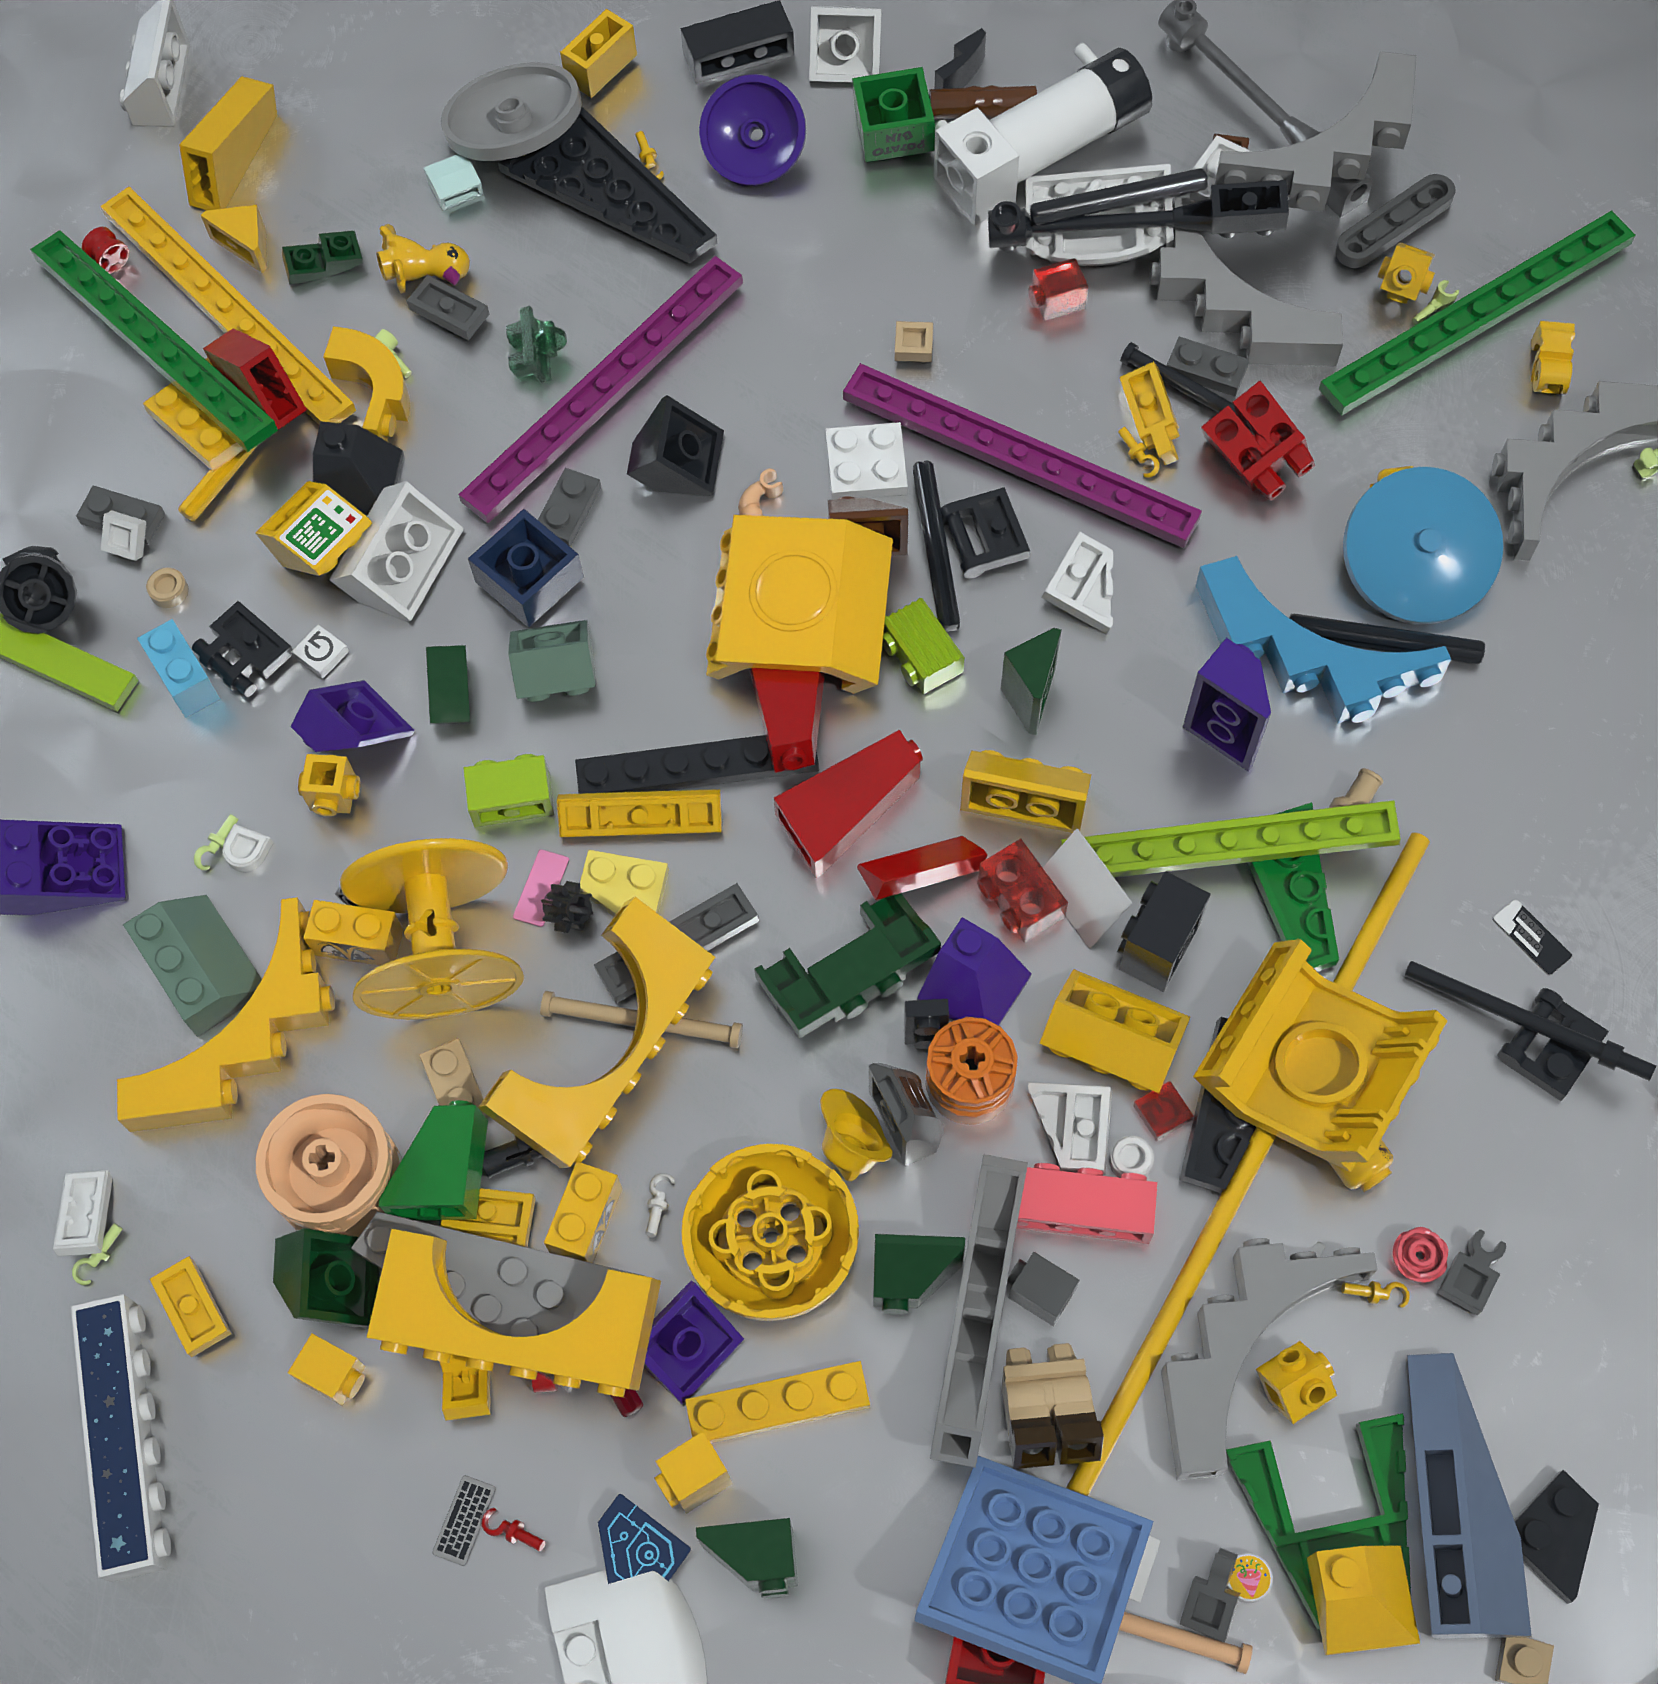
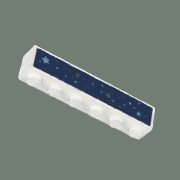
M124 1294L71 1306L98 1578L116 1582L166 1570L165 1556H169L171 1553V1542L167 1529L162 1528L160 1510L165 1509L166 1498L162 1483L157 1482L155 1465L160 1463L161 1454L159 1443L156 1437H152L150 1420L155 1418L156 1411L153 1396L150 1392L147 1393L145 1376L150 1374L151 1368L148 1353L141 1346L140 1332H144L146 1328L143 1309Z

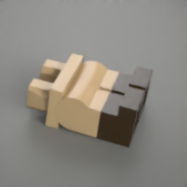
M1069 1343L1052 1345L1047 1348V1362L1033 1364L1030 1350L1025 1347L1008 1349L1006 1366L1003 1367L1001 1392L1013 1469L1053 1466L1056 1448L1060 1465L1101 1461L1104 1434L1101 1422L1097 1421L1091 1388L1086 1376L1084 1359L1076 1358ZM1088 1443L1085 1448L1080 1450H1073L1068 1447L1069 1445ZM1043 1448L1037 1454L1023 1452L1025 1449Z

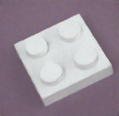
M901 422L825 428L832 500L844 496L875 498L908 495Z

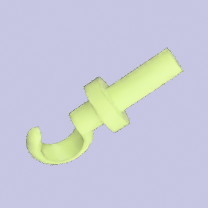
M230 814L217 834L210 833L207 838L211 841L210 844L199 847L196 850L194 864L198 869L208 870L210 868V865L201 864V856L207 851L215 854L219 847L223 849L225 839L233 825L239 820L238 818Z
M116 1223L111 1226L104 1236L101 1253L91 1254L89 1258H82L74 1264L72 1276L78 1284L89 1285L91 1283V1280L85 1281L79 1277L78 1270L80 1266L87 1263L96 1267L100 1260L107 1261L111 1256L107 1251L123 1228Z

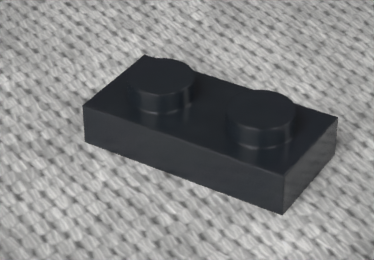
M948 999L905 1001V1045L914 1044L916 1048L928 1049L935 1034L949 1023Z

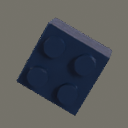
M525 509L520 511L468 558L475 582L528 628L584 578L579 554Z

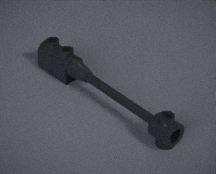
M1287 181L1211 185L1210 199L1176 207L1173 210L1088 215L1038 226L1034 225L1025 208H1019L1016 203L1011 201H1003L995 205L993 210H988L989 248H999L1002 251L1009 252L1017 246H1026L1033 234L1172 225L1175 228L1219 234L1224 238H1231L1237 233L1256 232L1259 235L1268 236L1276 230H1286L1289 216Z

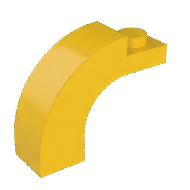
M333 326L323 356L331 379L357 382L373 391L362 428L387 441L388 437H393L396 420L408 422L410 414V398L398 361L388 347L373 336L358 330Z

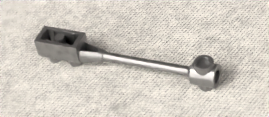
M1174 0L1164 9L1160 15L1158 25L1167 34L1166 42L1168 47L1176 52H1186L1196 46L1280 127V131L1290 145L1302 142L1321 133L1297 118L1290 117L1205 35L1208 22L1196 11L1197 5L1195 1ZM1367 173L1364 180L1331 177V187L1326 204L1340 218L1368 200L1373 179Z

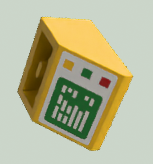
M307 481L255 534L283 567L320 576L336 566L338 563L337 558L347 548L356 544L361 534L372 522L328 485Z

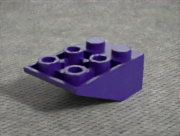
M0 819V915H38L125 900L121 824Z

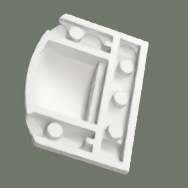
M1171 164L1030 176L1026 179V211L1030 215V206L1033 203L1084 193L1094 179L1101 183V186L1098 188L1099 190L1170 175ZM1172 197L1090 215L1173 210ZM1172 225L1033 234L1026 245V250L1032 255L1036 254L1048 261L1072 266L1112 265L1130 261L1155 251L1165 243L1174 240V231Z
M606 1570L544 1587L551 1630L555 1637L565 1684H707L706 1661L698 1627L685 1597L672 1579L668 1582L657 1572L650 1571L608 1584Z

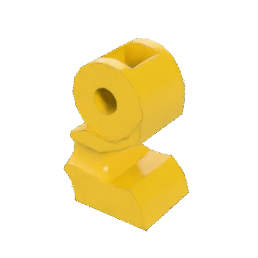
M1549 321L1539 322L1531 339L1532 350L1538 351L1531 371V382L1534 392L1564 395L1567 393L1572 377L1571 359L1574 350L1571 348V343L1575 338V324Z

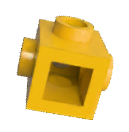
M1399 242L1392 258L1385 256L1377 276L1383 279L1380 289L1388 291L1386 297L1404 304H1407L1409 299L1416 301L1420 292L1427 294L1435 272L1429 271L1435 254ZM1401 270H1408L1412 278L1410 280L1404 279L1401 276Z
M306 754L304 770L299 775L298 792L300 796H303L310 811L322 816H335L337 813L350 814L352 800H357L359 797L360 777L355 775L347 757Z
M1301 1341L1284 1349L1278 1355L1256 1368L1269 1402L1292 1424L1338 1396L1331 1380L1334 1370L1328 1359L1320 1351L1312 1352Z

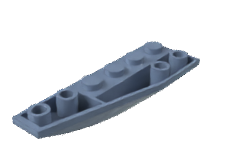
M1454 1353L1407 1355L1432 1636L1434 1639L1532 1637L1521 1537Z

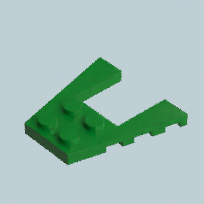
M1403 1413L1362 1421L1356 1424L1381 1515L1295 1533L1271 1440L1226 1449L1227 1461L1317 1630H1320L1307 1561V1557L1316 1551L1358 1546H1401L1411 1595L1409 1547H1407L1406 1528L1408 1503L1405 1501L1404 1473L1406 1472V1450L1403 1449V1426L1405 1425Z

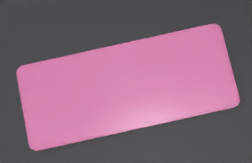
M542 849L538 851L513 914L514 919L540 927L544 925L545 921L542 918L545 914L541 900L551 891L552 884L560 885L569 861L568 857Z

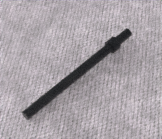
M1411 961L1406 969V977L1599 1059L1597 1064L1613 1071L1617 1067L1650 1081L1657 1065L1624 1052L1625 1047L1609 1040L1605 1044L1414 961Z

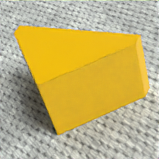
M257 205L206 210L201 214L210 239L259 272L263 273L267 269L266 229Z

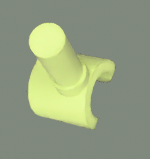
M1441 281L1434 292L1431 302L1412 318V322L1417 325L1438 309L1443 310L1453 304L1459 294V289L1453 294L1445 293L1444 291L1449 281Z
M382 329L374 338L388 347L397 359L403 376L408 378L412 371L393 351L398 345L397 339L389 331Z
M1650 447L1645 448L1640 454V459L1635 460L1633 463L1642 478H1648L1658 472V448L1654 450Z

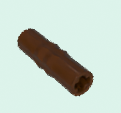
M990 85L986 87L971 86L966 88L929 89L934 120H955L977 107L988 120H991L1037 94L1036 86L998 87Z

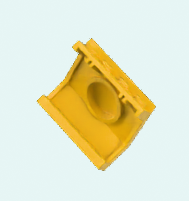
M733 515L732 527L724 531L720 541L722 553L720 569L715 580L717 592L715 606L711 613L712 632L706 651V658L708 660L706 675L720 680L748 668L824 672L842 678L841 689L853 694L878 685L893 539L845 519Z
M1301 939L1274 942L1193 1078L1236 1117L1352 1172L1357 1162H1369L1370 1158L1378 1151L1381 1138L1390 1122L1399 1114L1403 1099L1410 1087L1418 1080L1420 1069L1430 1051L1437 1046L1439 1035L1448 1020L1437 1010L1399 1012L1385 1007L1320 975L1306 961L1312 949Z

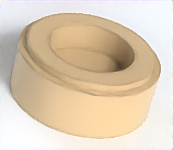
M162 568L155 571L149 577L146 584L150 598L157 606L162 608L175 607L181 604L188 595L189 588L184 576L174 568Z

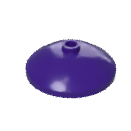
M743 75L722 84L708 99L700 119V142L708 162L724 178L746 186L764 185L784 176L799 159L806 139V120L798 99L784 84L764 75ZM756 129L762 130V138L758 141H753L751 139L752 132Z

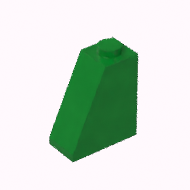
M456 1100L450 1102L449 1105L433 1106L379 1198V1207L386 1214L411 1220L477 1219L488 1120L476 1105L468 1101Z

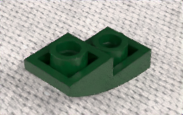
M355 230L319 234L317 244L282 247V258L289 285L334 276L362 264V255Z
M466 645L426 647L430 725L470 723Z

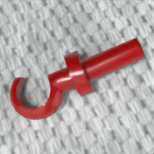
M490 1508L484 1513L482 1528L488 1535L499 1536L502 1533H506V1541L512 1544L519 1540L539 1552L543 1550L546 1541L524 1530L523 1522L518 1519L512 1523L504 1520L497 1529L492 1530L488 1525V1520L497 1510L496 1508Z

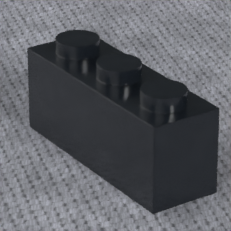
M780 0L680 28L683 54L696 84L795 55L793 29Z

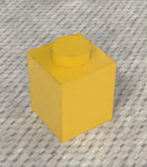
M311 1333L287 1373L303 1385L343 1406L347 1397L352 1399L361 1388L365 1378L362 1372L366 1366L356 1357Z

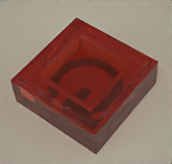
M1171 1081L1162 1085L1159 1093L1152 1091L1134 1101L1133 1107L1156 1141L1189 1123L1194 1117Z

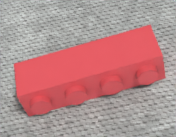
M1037 1163L1034 1165V1168L1027 1167L1016 1229L1149 1244L1154 1234L1157 1182L1147 1181L1145 1175L1137 1173H1124L1119 1178L1103 1176V1171L1093 1168H1080L1075 1173L1060 1171V1167L1054 1164Z

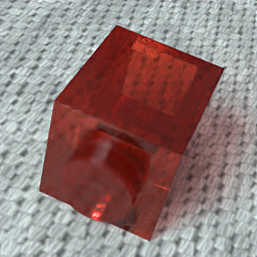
M1076 258L1034 269L1032 286H1029L1028 293L1032 306L1039 308L1045 321L1086 309L1089 286Z

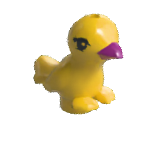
M390 224L379 228L380 234L383 236V250L376 252L378 265L384 281L396 279L397 287L401 294L406 291V282L414 281L427 275L448 281L454 286L467 275L470 266L469 256L458 245L449 242L440 243L437 246L432 245V248L427 250L413 240L396 235L394 227Z

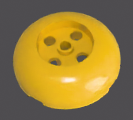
M759 1144L745 1147L717 1161L709 1168L710 1171L699 1182L695 1190H692L682 1219L681 1232L684 1255L688 1267L701 1289L724 1309L736 1315L760 1321H778L794 1318L823 1304L838 1290L848 1276L856 1256L859 1239L856 1206L847 1185L834 1169L832 1170L825 1163L812 1156V1153L784 1144ZM793 1204L798 1207L800 1211L798 1218L793 1221L785 1220L781 1216V1210L785 1205ZM743 1211H752L756 1215V1220L751 1227H743L738 1223V1216ZM768 1232L779 1234L776 1237V1242L767 1243L764 1236ZM793 1247H800L805 1251L806 1257L802 1262L794 1263L787 1259L788 1250ZM750 1253H756L762 1258V1264L754 1270L746 1269L743 1265L745 1256Z

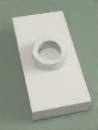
M109 1170L65 1174L53 1246L57 1256L97 1254L102 1252L113 1179Z

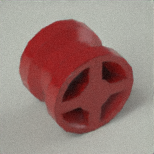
M107 227L94 228L85 236L82 242V250L109 274L117 272L127 263L130 252L128 246L121 240H118L115 234Z

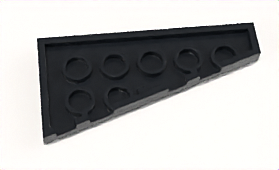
M582 106L572 126L550 144L529 154L497 162L501 173L688 263H691L718 244L717 234Z

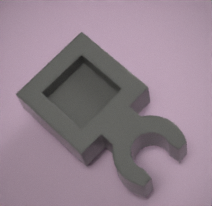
M1481 1229L1469 1241L1468 1250L1471 1256L1469 1257L1462 1252L1455 1256L1437 1292L1477 1316L1483 1311L1500 1276V1273L1489 1268V1266L1497 1262L1506 1251V1243L1500 1241L1495 1247L1494 1252H1486L1481 1247V1239L1485 1234V1231Z

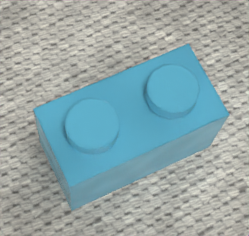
M173 619L137 638L185 718L220 700L211 681Z

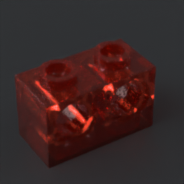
M1021 838L980 863L979 880H977L980 892L987 901H995L1002 911L1000 917L1005 927L1011 934L1017 932L1024 943L1065 918L1068 901ZM1012 872L1018 878L1012 882H1006L1001 880L998 874ZM1032 903L1037 905L1041 911L1037 914H1028L1021 909V906Z

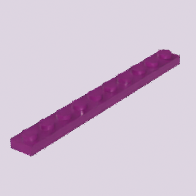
M714 256L458 494L461 503L486 523H489L743 284L742 274L717 256Z
M859 364L843 390V400L893 422H901L902 426L1182 548H1185L1200 520L1202 513L1200 509L864 364Z

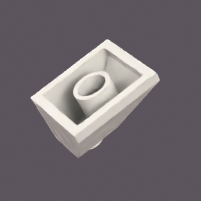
M813 5L811 7L809 81L852 82V78L879 74L882 9Z

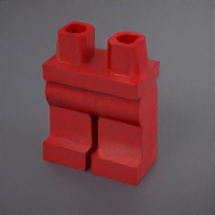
M1258 381L1232 402L1235 412L1228 405L1201 426L1205 439L1214 449L1218 450L1235 472L1245 481L1253 492L1257 489L1271 501L1286 488L1285 483L1277 475L1281 469L1288 465L1299 478L1313 469L1315 463L1308 450L1305 436L1297 429L1264 384ZM1245 424L1248 425V427L1253 431L1255 435H1253L1250 432V430L1245 426Z

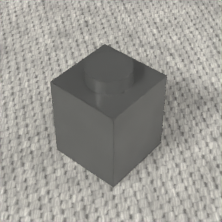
M1033 1252L1027 1263L1019 1259L1011 1271L1007 1282L1013 1286L1010 1289L1008 1298L1054 1327L1076 1291L1080 1280L1036 1252Z

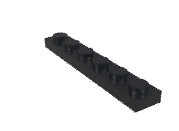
M766 735L575 760L579 794L671 791L819 771L816 750L815 765L775 773Z

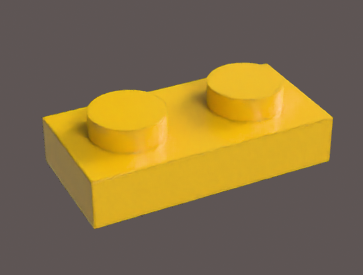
M190 1256L150 1278L189 1356L193 1357L232 1334L195 1261Z

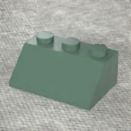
M207 895L158 902L123 924L183 1021L197 1037L241 1010L250 1000L262 980Z

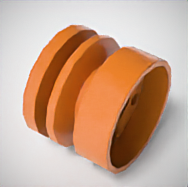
M965 1017L949 1022L935 1034L928 1047L925 1086L930 1102L942 1116L956 1123L976 1125L992 1120L1006 1108L1013 1094L1018 1056L1013 1040L1002 1027L987 1019ZM974 1059L975 1065L978 1066L977 1070H969L966 1060Z

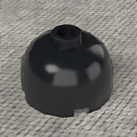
M29 554L15 558L2 568L0 572V612L8 624L23 632L39 634L55 629L67 621L76 605L77 589L73 576L62 563L50 556Z

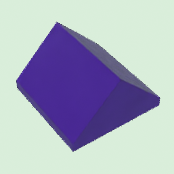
M691 1280L653 1319L644 1369L683 1405L685 1399H688L744 1338L698 1285Z

